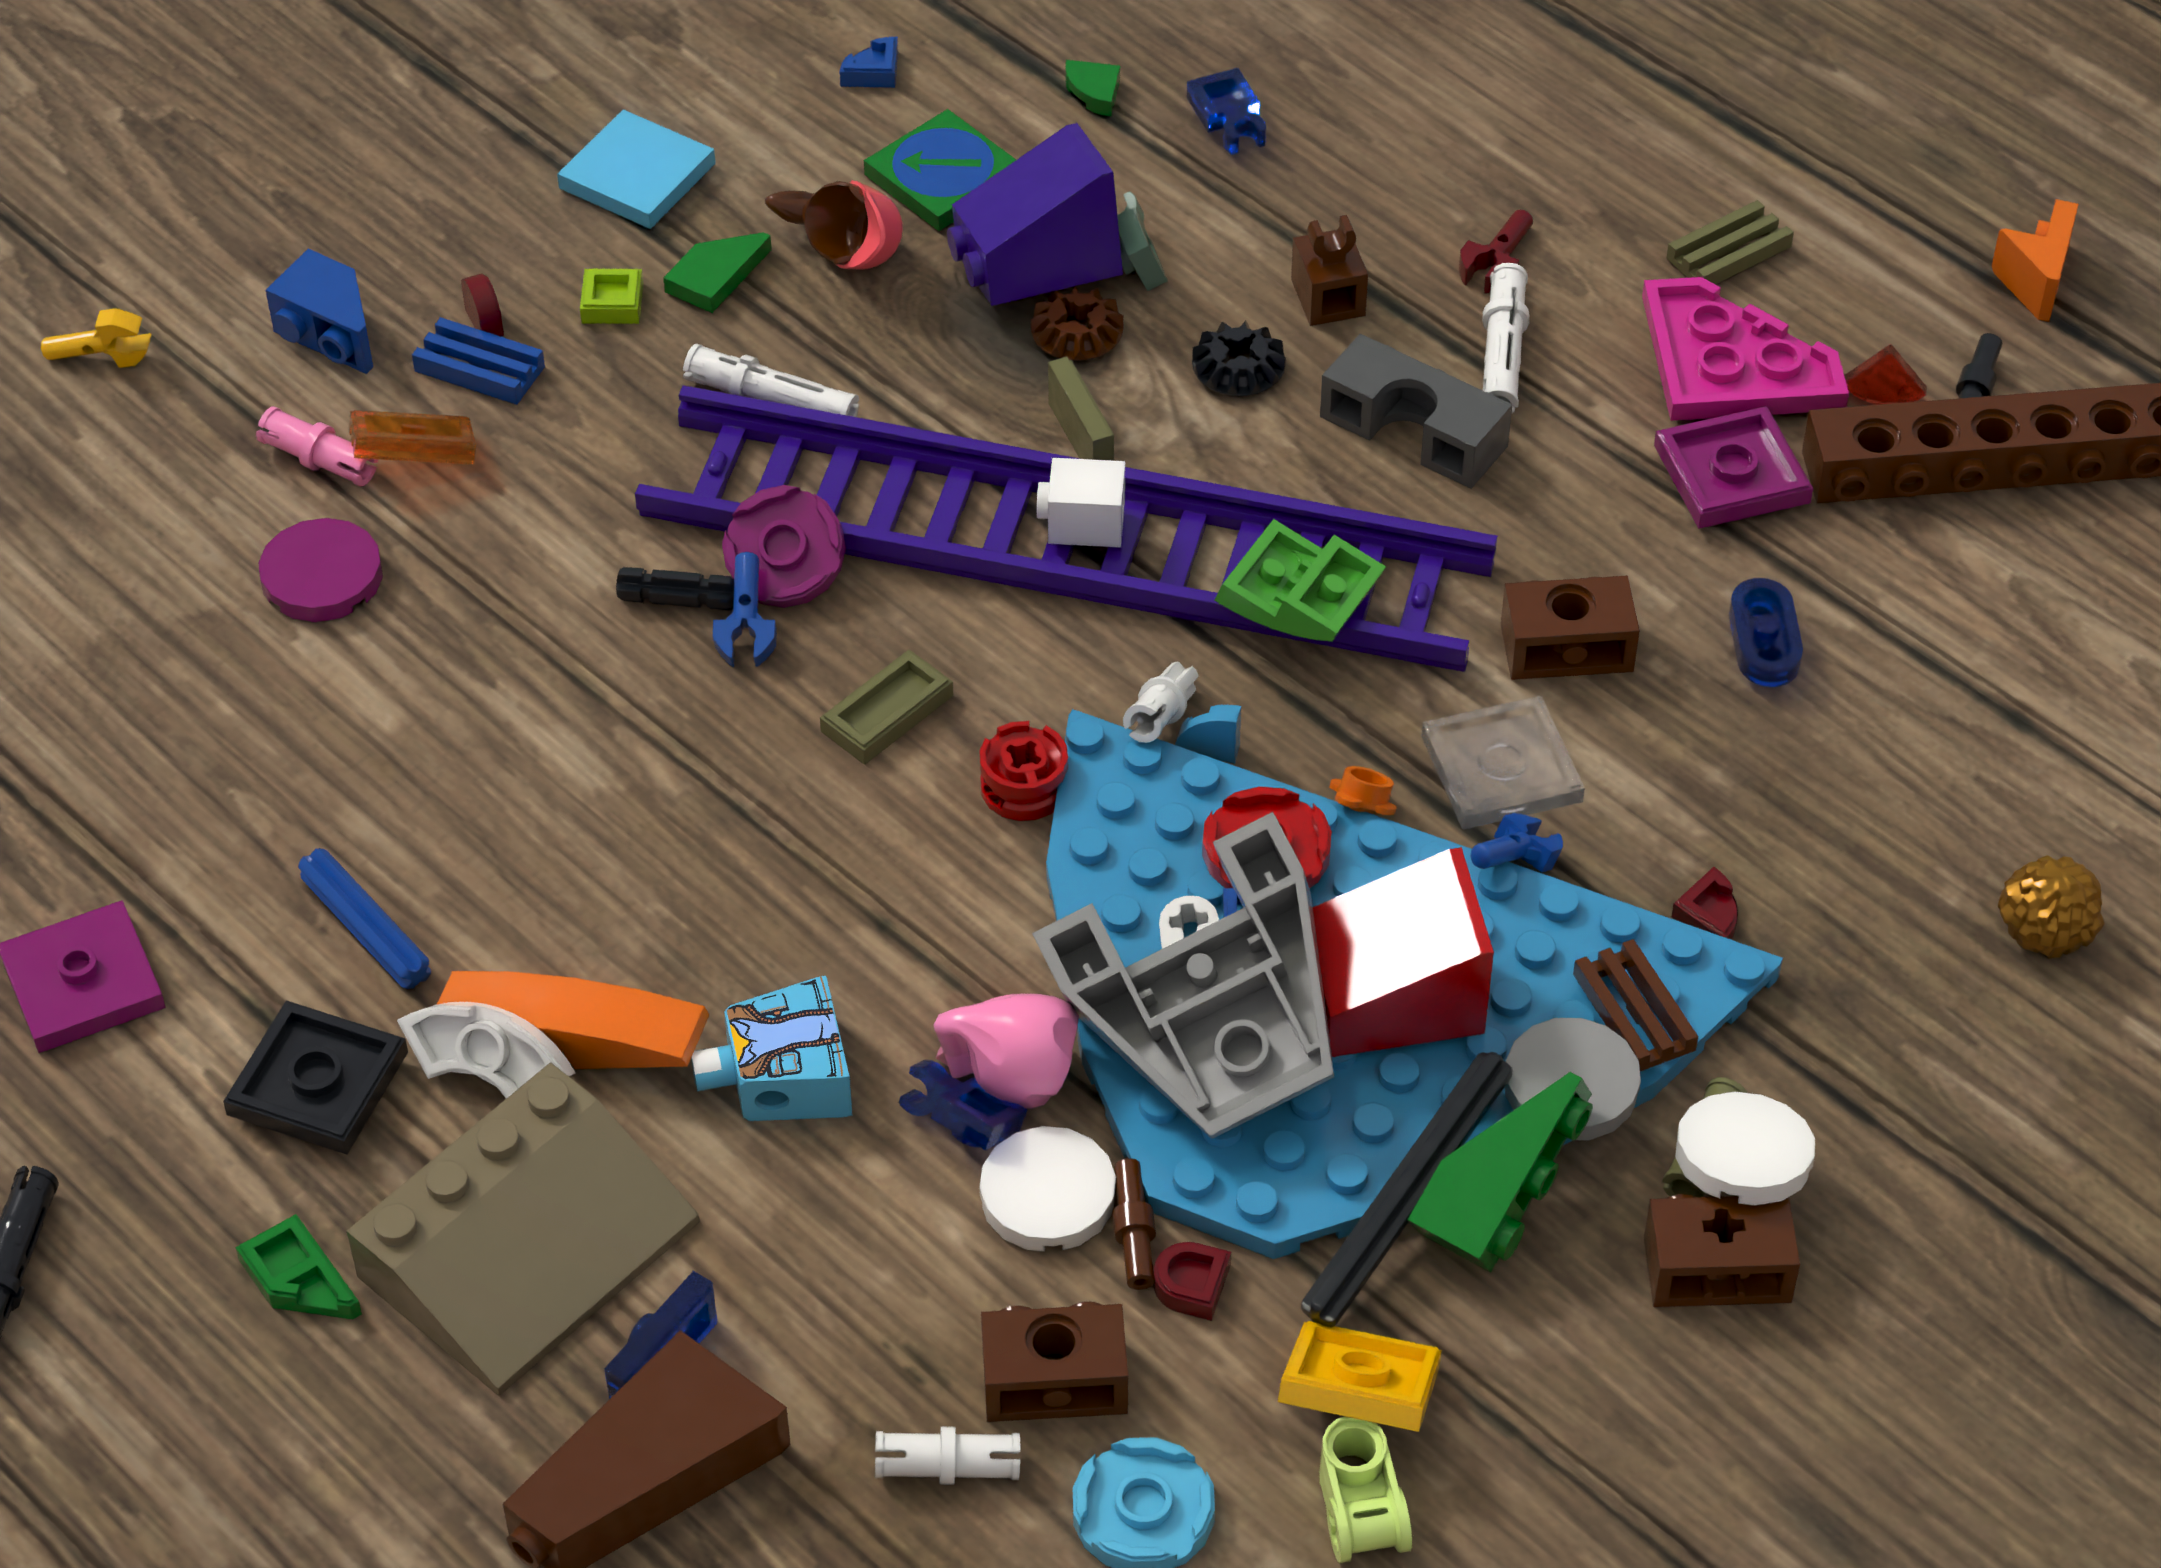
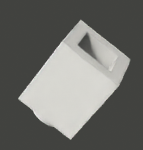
M1052 458L1050 482H1039L1037 491V518L1048 519V544L1121 547L1125 509V461Z

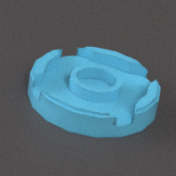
M1156 1437L1126 1438L1111 1444V1450L1102 1453L1097 1458L1096 1454L1093 1455L1082 1466L1073 1486V1526L1084 1548L1104 1565L1111 1568H1176L1184 1565L1205 1546L1215 1523L1214 1484L1207 1471L1205 1475L1203 1469L1195 1463V1456L1184 1447Z

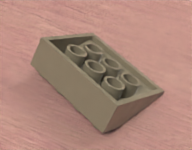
M550 1062L347 1230L357 1277L494 1393L500 1396L700 1222L697 1211L602 1103Z

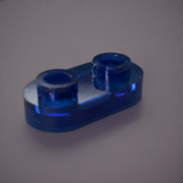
M1753 578L1743 581L1734 589L1729 609V621L1739 669L1748 680L1765 687L1786 685L1797 677L1803 655V644L1793 597L1785 586L1771 579Z

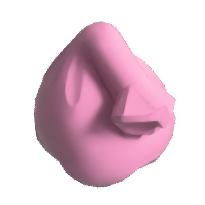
M1009 994L978 1004L954 1008L939 1014L933 1025L941 1044L936 1059L949 1067L952 1078H961L974 1073L977 1083L996 1101L1019 1108H1037L1045 1105L1050 1097L1057 1095L1064 1084L1072 1060V1050L1078 1028L1079 1014L1067 1001L1055 996L1042 994Z

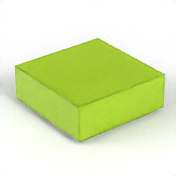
M584 269L580 302L581 323L639 324L644 284L642 269Z

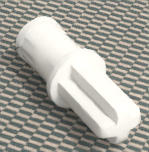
M1178 661L1171 663L1160 676L1150 678L1143 684L1138 694V701L1127 709L1123 717L1125 729L1131 727L1136 720L1138 722L1137 727L1129 734L1131 738L1144 743L1154 741L1159 737L1166 725L1177 722L1184 715L1187 701L1196 691L1194 681L1199 677L1197 670L1193 666L1185 669Z

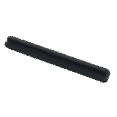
M1482 1052L1476 1056L1302 1300L1301 1309L1311 1321L1328 1327L1337 1325L1409 1223V1216L1441 1160L1465 1144L1511 1079L1512 1067L1503 1061L1502 1056L1495 1052Z

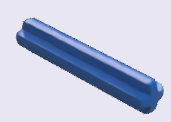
M318 848L309 856L302 857L298 864V868L301 870V879L401 987L413 989L419 982L426 981L431 974L429 958L327 850Z

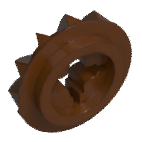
M1073 286L1069 294L1064 295L1057 291H1052L1047 302L1043 301L1035 304L1034 316L1031 319V334L1036 344L1043 351L1054 357H1068L1069 360L1073 361L1089 360L1108 353L1119 343L1123 335V315L1118 311L1116 299H1102L1098 288L1084 294L1079 293L1077 288ZM1074 316L1079 321L1087 319V327L1075 320L1067 323V317Z

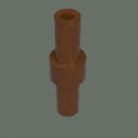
M1131 1158L1122 1159L1114 1165L1118 1206L1112 1212L1115 1240L1123 1245L1128 1287L1135 1290H1143L1155 1283L1150 1242L1156 1236L1153 1207L1145 1202L1140 1162Z

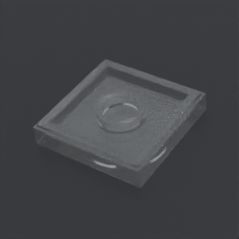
M1542 696L1422 723L1421 737L1463 830L1499 822L1503 816L1512 813L1530 815L1583 802L1584 785Z

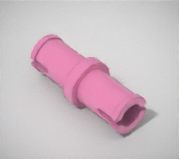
M275 406L268 408L258 423L259 427L269 430L268 433L261 429L256 431V437L259 442L269 444L298 457L300 464L310 470L315 471L323 468L352 481L359 487L368 484L376 471V466L366 463L367 461L372 463L378 462V453L376 451L366 449L337 436L335 430L327 424L319 422L312 425L283 412Z

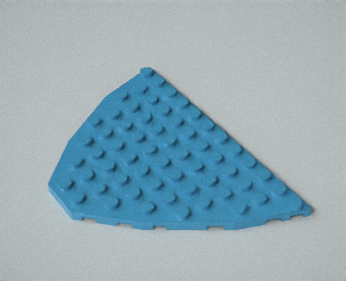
M1072 709L1068 716L1065 736L1068 770L1063 782L1057 788L1046 861V878L1050 899L1053 902L1056 921L1093 903L1124 967L1162 949L1159 927L1160 914L1165 906L1176 898L1183 896H1199L1204 898L1215 907L1219 920L1223 918V889L1225 888L1209 874L1202 856V842L1205 820L1211 812L1213 815L1216 810L1223 806L1224 799L1235 792L1259 786L1285 788L1299 794V801L1308 804L1311 808L1314 803L1324 813L1332 831L1329 867L1319 882L1309 888L1313 907L1445 850L1462 847L1494 951L1485 1034L1332 1057L1334 1078L1211 1139L1080 1019L1078 1020V1046L1082 1066L1091 1085L1095 1084L1105 1106L1106 1119L1124 1158L1128 1157L1140 1162L1145 1202L1153 1207L1154 1214L1269 1258L1276 1259L1299 1252L1300 1243L1332 1233H1336L1338 1239L1349 1236L1479 1053L1495 1052L1502 1056L1503 1061L1506 1062L1511 1047L1518 1037L1531 1026L1553 1018H1584L1605 1025L1573 975L1575 960L1587 956L1590 962L1596 961L1599 951L1611 948L1615 954L1621 951L1622 943L1634 939L1698 1035L1696 1051L1640 1071L1641 1085L1634 1108L1654 1098L1704 1050L1705 1042L1726 1022L1732 1024L1747 1009L1748 1001L1764 986L1770 988L1780 975L1782 957L1511 862L1480 869L1472 863L1470 856L1471 848L1368 812L1354 811L1334 800L1157 738L1148 743L1138 742L1129 736L1133 730L1125 729L1120 725ZM1237 905V911L1243 908L1242 905ZM1196 922L1184 924V938L1197 932ZM1625 969V971L1627 972V974L1629 975V977L1631 978V980L1633 981V983L1635 984V986L1637 987V989H1638L1639 992L1641 993L1640 989L1638 988V986L1636 985V983L1634 982V980L1632 979V977L1630 976V974L1628 973V971ZM1608 976L1601 978L1648 1050L1654 1049L1655 1047L1640 1024H1636L1626 1009L1625 1001ZM1643 996L1644 1000L1646 1001V1003L1648 1004V1006L1650 1007V1009L1652 1010V1012L1654 1013V1015L1656 1016V1018L1658 1019V1021L1660 1022V1024H1661L1662 1027L1664 1028L1663 1024L1661 1023V1021L1659 1020V1018L1657 1017V1015L1655 1014V1012L1653 1011V1009L1651 1008V1006L1649 1005V1003L1647 1002V1000H1646L1645 997ZM1664 1028L1665 1032L1667 1033L1671 1041H1673L1668 1032L1666 1031V1029ZM1505 1087L1465 1143L1513 1111L1506 1098ZM1567 1138L1563 1145L1571 1142L1572 1140Z

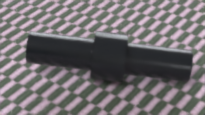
M1991 333L1981 335L1972 361L1963 367L1956 385V393L1959 398L1991 396L1997 379L1993 370L2003 344L2001 338Z

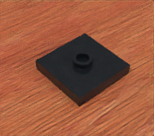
M286 1000L224 1099L226 1115L347 1155L408 1054L406 1039Z

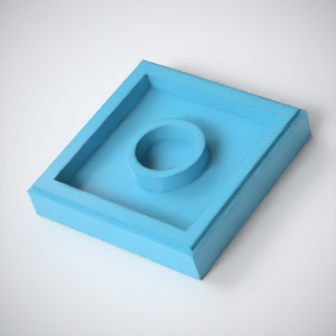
M623 109L557 173L558 185L561 190L651 229L716 164L715 151L709 146Z

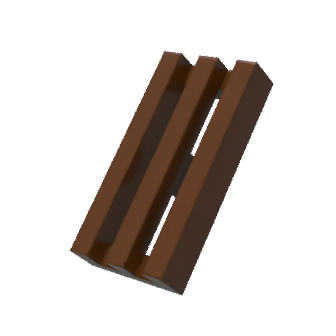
M1634 939L1622 943L1621 951L1615 954L1611 948L1599 951L1596 961L1590 962L1587 956L1575 960L1574 977L1605 1025L1628 1042L1639 1060L1640 1071L1696 1051L1698 1035ZM1625 969L1628 971V973L1630 974V976L1632 977V979L1634 980V982L1636 983V985H1637L1638 988L1640 989L1641 993L1639 992V990L1637 989V987L1635 986V984L1633 983V981L1631 980V978L1629 977V975L1627 974V972L1625 971ZM1605 976L1610 978L1625 1001L1626 1009L1636 1024H1640L1655 1047L1654 1049L1648 1050L1601 978ZM1643 996L1645 997V999L1647 1000V1002L1649 1003V1005L1651 1006V1008L1653 1009V1011L1655 1012V1014L1657 1015V1017L1659 1018V1020L1661 1021V1023L1663 1024L1664 1028L1666 1029V1031L1668 1032L1673 1041H1671V1039L1665 1032L1664 1028L1662 1027V1025L1660 1024V1022L1658 1021V1019L1656 1018V1016L1644 1000Z

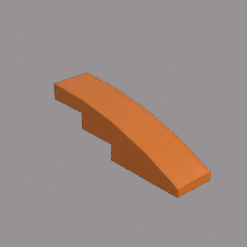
M452 971L437 1003H483L514 1013L533 1024L554 1042L574 1069L688 1067L710 1015L703 1005L640 989L573 977L512 971Z

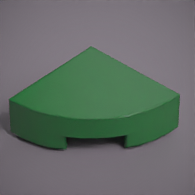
M1066 60L1065 82L1069 93L1075 94L1084 101L1086 109L1091 112L1112 116L1120 83V65Z

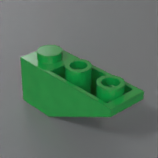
M1572 1072L1567 1073L1442 1159L1408 1218V1221L1419 1234L1490 1273L1499 1258L1504 1261L1508 1260L1523 1236L1525 1224L1521 1223L1520 1220L1533 1198L1538 1201L1542 1200L1554 1183L1559 1169V1164L1554 1162L1563 1144L1567 1138L1572 1141L1576 1140L1591 1116L1593 1105L1588 1100L1592 1093L1583 1078Z

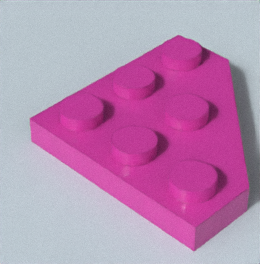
M1703 277L1644 280L1642 299L1670 421L1716 418L1765 406L1768 407L1772 415L1808 413L1809 410L1847 407L1849 391L1838 351L1819 341L1813 346L1804 343L1788 334L1789 325L1750 303L1744 309L1720 296L1721 287Z

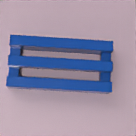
M442 317L435 324L436 334L429 332L423 339L425 348L417 347L412 354L415 372L516 405L545 368L543 350ZM442 353V354H445V355H448V356H451V357H454V358H457V359H460V360L469 362V364H468V363L461 362V361H458V360H455V359H452V358H449V357H446V356H443V355H440V354ZM490 369H491V370H494V371H497V372H500V373H503V374H506V375H509V376H512V377H515L516 379L511 378V377H507V376H504V375H501V374H498V373H495V372H492V371H490Z

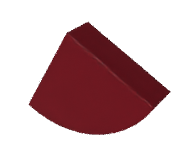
M1711 868L1673 904L1671 918L1732 940L1737 925L1738 909L1732 894L1733 887L1730 881L1717 868Z

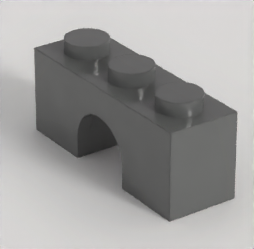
M1359 334L1322 375L1321 418L1367 440H1371L1383 426L1396 421L1418 423L1423 426L1420 465L1470 489L1474 487L1508 447L1512 414L1511 403L1365 335Z

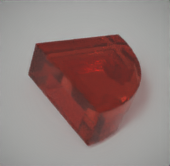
M1892 344L1844 375L1848 391L1872 404L1914 402L1927 395L1925 383Z

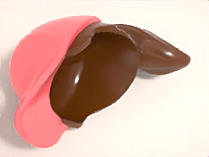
M851 180L850 183L836 181L824 185L815 193L781 191L765 198L766 206L783 220L804 225L811 246L823 258L833 261L834 264L843 269H870L883 264L896 252L902 239V219L896 205L883 193L858 181Z

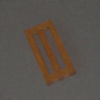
M362 410L350 412L349 434L351 435L354 458L474 464L476 443L470 418L467 416Z

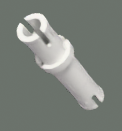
M1502 263L1494 268V272L1490 274V302L1483 310L1482 321L1484 328L1487 330L1482 390L1511 403L1513 413L1515 412V407L1517 408L1519 404L1518 384L1522 333L1527 330L1530 316L1529 310L1525 305L1528 274L1518 264Z
M696 343L688 351L684 362L683 371L685 373L683 378L685 380L708 385L729 394L856 417L858 413V395L832 389L801 377L760 365L757 358L749 355H743L741 358Z

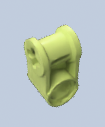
M1345 1416L1336 1419L1327 1427L1323 1436L1319 1480L1326 1505L1331 1544L1337 1562H1350L1353 1553L1395 1547L1399 1553L1411 1551L1412 1531L1407 1503L1401 1487L1398 1486L1387 1438L1382 1428L1374 1422ZM1357 1456L1364 1459L1367 1464L1350 1466L1342 1463L1339 1458Z

